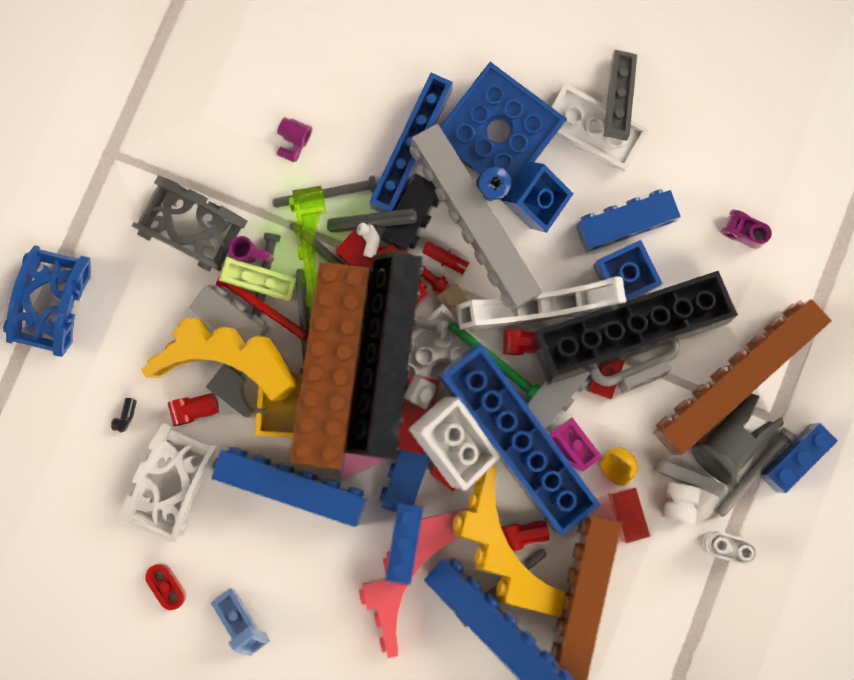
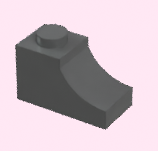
M223 364L206 388L242 416L249 418L254 409L250 407L245 399L244 384L247 380L242 376L244 373L232 366Z

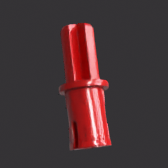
M427 241L422 250L424 255L441 263V267L445 265L462 276L466 270L457 264L467 268L470 263L451 253V249L448 251L431 241Z

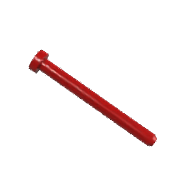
M218 277L216 284L220 287H226L301 340L308 338L309 334L307 331L244 288L219 281Z

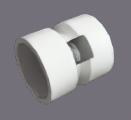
M669 482L667 496L670 500L665 503L662 516L695 524L697 509L694 505L699 503L702 489Z

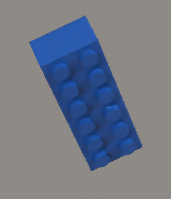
M229 447V450L220 451L211 479L355 528L359 526L368 500V496L364 495V490L352 486L348 487L347 490L340 487V482L328 478L324 482L317 480L318 475L308 471H301L300 474L293 472L295 468L284 463L273 465L270 464L271 459L260 455L249 457L247 456L248 451L240 448Z

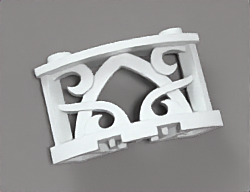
M162 423L148 446L149 455L146 456L145 463L140 462L132 480L136 484L133 485L131 493L126 495L120 521L127 524L133 521L170 537V541L175 543L179 535L184 536L188 529L189 522L186 520L207 471H212L216 465L218 457L215 456L217 447L214 445L210 447L171 430L172 426ZM169 441L184 448L180 452H178L176 448L169 443ZM188 450L204 456L198 466L192 465V460L196 456L188 457L185 461L182 457ZM160 458H164L165 463L171 458L172 461L166 467L160 468L158 466ZM176 466L181 479L182 491L169 499L160 501L159 489L150 479L151 474L166 473ZM189 473H196L191 483ZM146 489H151L153 491V503H150L152 501V496H150L149 498L145 497L144 492ZM183 501L181 509L179 510V508H177L175 505ZM159 510H162L165 520H168L169 513H172L175 516V524L173 525L159 519ZM142 511H153V512H152V515H149V514H147V513H145V512H142Z

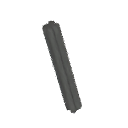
M411 208L330 218L327 220V230L331 233L357 230L360 223H369L374 228L410 224L417 221V212Z

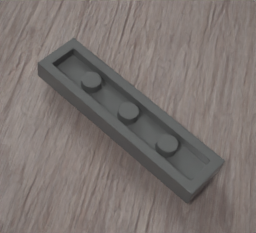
M614 50L612 54L603 134L605 137L627 141L630 136L638 54Z

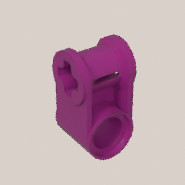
M736 209L730 211L727 225L721 229V234L753 249L764 246L772 236V230L769 225ZM753 231H759L763 235V240L755 239Z

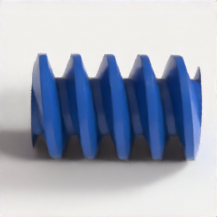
M492 167L479 175L476 185L486 201H494L508 194L511 188V179L509 174L502 168ZM493 181L498 186L493 188V186H489L488 182Z

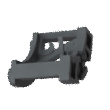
M158 175L154 182L157 187L139 221L132 224V227L139 230L137 235L148 241L154 238L199 261L197 266L209 272L212 268L221 271V265L229 252L231 241L237 237L241 228L244 229L248 220L222 205L218 206L211 201L206 203L207 197L191 189H185L178 183ZM178 200L183 201V206L181 208H171L172 205L174 207H177L176 203ZM194 205L198 206L196 219L200 227L205 231L188 236H178L171 214H184ZM159 212H163V216L157 215ZM207 214L212 215V220L207 221L212 226L210 228L203 221V217ZM158 221V226L151 228L153 222ZM231 225L224 240H222L218 235ZM166 229V232L170 239L160 234ZM211 238H214L221 244L214 259L208 258L203 254L204 247H210L214 251V247L209 241ZM194 244L195 252L187 249L182 245Z

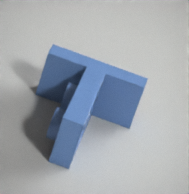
M230 588L211 602L212 607L232 639L228 643L233 651L251 656L270 642L267 634L259 631L234 589Z

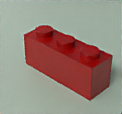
M410 373V378H406V391L411 381L413 380L415 374ZM420 376L437 386V389L426 409L405 399L402 408L403 423L399 430L398 441L400 444L399 449L423 455V448L408 429L435 405L440 380Z

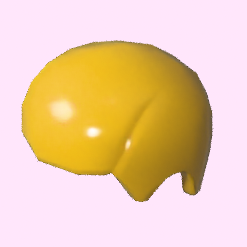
M621 446L610 448L599 463L604 475L613 483L621 486L628 485L636 476L639 468L636 457L630 450Z

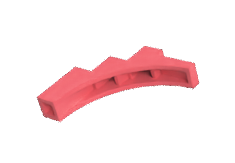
M469 508L422 518L412 577L421 565L436 551L460 539L453 536V520L459 511H469ZM390 551L386 553L387 558H383L385 572H387ZM385 578L363 582V589L359 590L361 604H366L367 610L377 608L378 612H374L376 626L381 627L383 637H379L382 653L387 652L388 658L397 657L399 653L396 633L397 618L402 596L408 585L385 581Z

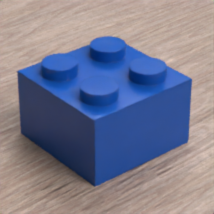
M527 161L512 182L508 194L501 198L500 201L530 229L547 233L574 193L545 164Z
M642 240L600 258L593 264L600 281L622 277L626 301L653 291L663 284Z

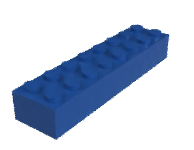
M474 344L436 374L454 398H459L501 456L499 458L553 531L560 536L565 535L601 505L483 345Z

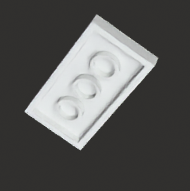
M567 83L564 84L552 105L553 109L567 118V121L556 135L622 172L626 171L649 131L646 127L631 120L630 136L627 141L603 136L606 105Z

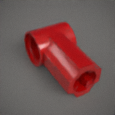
M504 329L503 354H536L531 341L535 332H525L523 329Z
M214 393L193 398H179L167 402L173 427L192 423L194 419L220 413L218 399Z
M546 520L501 527L512 551L524 549L525 546L550 541Z

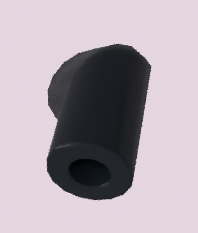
M125 398L120 419L114 418L111 421V429L113 431L123 433L127 430L133 419L137 400Z

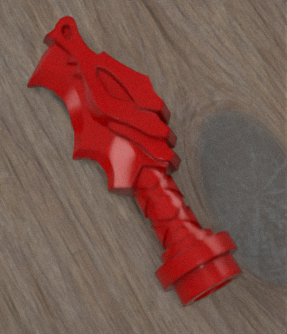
M390 243L386 248L387 252L399 251L403 253H408L406 251L399 250L392 243ZM422 265L423 272L421 277L432 284L434 292L437 291L441 294L449 283L445 280L446 277H437L426 269V266Z

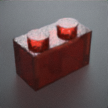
M636 487L608 493L615 521L622 523L620 531L621 541L630 543L651 537Z

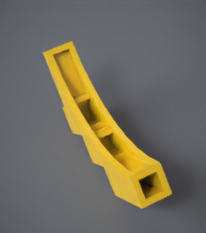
M196 318L182 320L178 324L179 327L172 332L176 340L168 343L162 353L148 359L147 365L140 369L145 378H159L170 370L189 362L214 360L231 365L248 375L263 389L271 401H283L301 387L270 338L255 336L245 344L235 328L220 327L211 334L203 320Z
M492 465L474 482L473 493L470 494L467 502L469 511H459L458 515L455 516L452 524L453 536L480 544L474 556V562L476 563L474 569L502 576L501 581L498 582L496 587L497 600L500 603L548 616L561 617L566 592L551 587L535 577L518 560L506 541L500 527L496 509L495 482L498 467Z

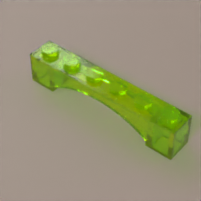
M322 186L292 190L293 197L289 198L291 212H296L297 221L293 222L295 236L300 237L301 245L297 246L299 260L304 261L305 269L301 270L303 284L308 286L309 293L305 294L307 308H311V310L313 308L318 275L315 261V236L322 214L327 213Z

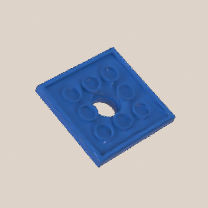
M490 61L440 125V128L463 164L478 175L492 167L502 168L509 174L512 184L527 161L535 162L567 121V118ZM497 120L506 122L511 131L509 138L500 143L492 141L487 135L488 126ZM493 181L488 182L495 188L498 186L497 183H494Z

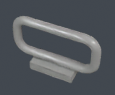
M679 341L670 343L668 352L612 376L602 375L598 368L589 371L595 382L602 386H612L620 383L618 386L622 394L666 376L672 370L669 362L677 357L680 351Z

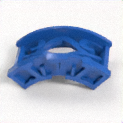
M36 245L32 247L29 253L24 254L22 266L12 290L7 319L3 325V332L6 333L7 343L17 342L53 351L55 356H64L73 343V327L76 314L71 313L74 301H80L81 295L91 278V261L89 257L80 256L79 259L40 250V247ZM41 262L54 265L52 273H50V269L46 265H43V269L37 272ZM61 267L68 268V269H72V270H62V271H60V270H61ZM50 282L52 293L60 299L59 306H51L39 316L32 305L29 295L37 288ZM66 283L64 290L59 291L57 284L62 285ZM52 313L56 314V320L54 323L51 319H48V317ZM25 320L27 323L26 330H32L35 325L37 326L34 335L21 332L22 321ZM43 332H44L45 334H47L48 336L52 337L53 340L47 339V338H43V337H42Z

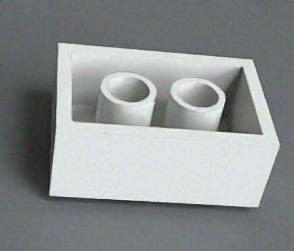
M444 396L408 429L450 486L466 491L501 457L459 398Z

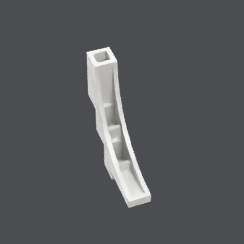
M614 277L582 286L541 293L538 298L514 312L510 307L507 308L503 304L501 298L471 300L456 305L460 330L503 328L518 323L542 322L557 317H577L598 309L624 303L626 299L622 277Z

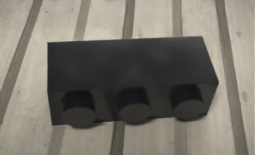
M415 173L396 210L414 209L417 212V221L410 224L386 226L381 236L383 242L387 244L392 243L399 250L408 253L410 249L415 250L421 238L418 236L422 228L426 229L431 221L432 216L429 214L432 208H438L441 203L436 195V187L432 181L429 182L425 177Z

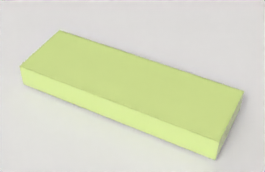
M225 257L219 281L290 302L296 278Z

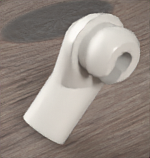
M360 223L357 227V234L362 235L366 241L363 256L373 258L378 249L380 236L373 225Z

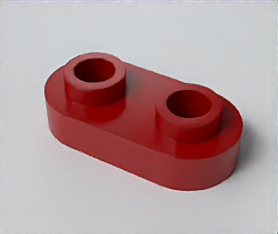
M162 563L155 564L147 570L145 575L146 583L161 606L170 611L180 608L185 603L186 593L172 570ZM158 571L164 574L163 580L157 579L156 574ZM171 592L177 594L178 598L176 601L170 599Z

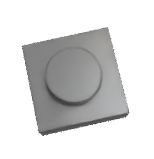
M415 375L404 398L426 409L437 386Z

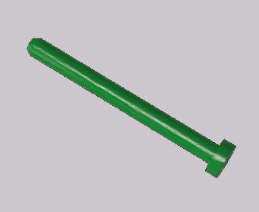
M452 322L449 325V330L469 347H472L474 344L483 345L467 331L460 330L457 323ZM483 345L503 374L527 393L525 397L531 400L541 387L537 383L533 386Z

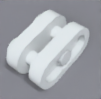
M712 530L706 532L701 539V546L707 554L734 563L750 565L755 562L758 556V549L752 541L727 533Z

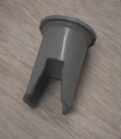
M753 393L730 413L703 444L695 443L691 447V453L699 465L712 477L728 486L735 487L740 482L738 473L774 432L784 424L783 418L780 417L774 422L768 421L751 433L746 430L744 426L750 420L760 398L759 395Z

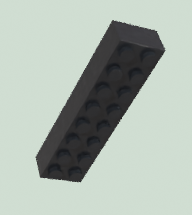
M399 251L373 255L346 447L347 454L396 460V454L400 447L398 441L399 430L403 423L402 408L405 402L406 378L410 371L408 364L409 355L413 348L412 332L416 324V303L420 296L418 289L419 279L423 272L421 256Z
M718 270L627 300L624 303L609 306L536 330L531 341L548 385L727 325L738 316V313Z

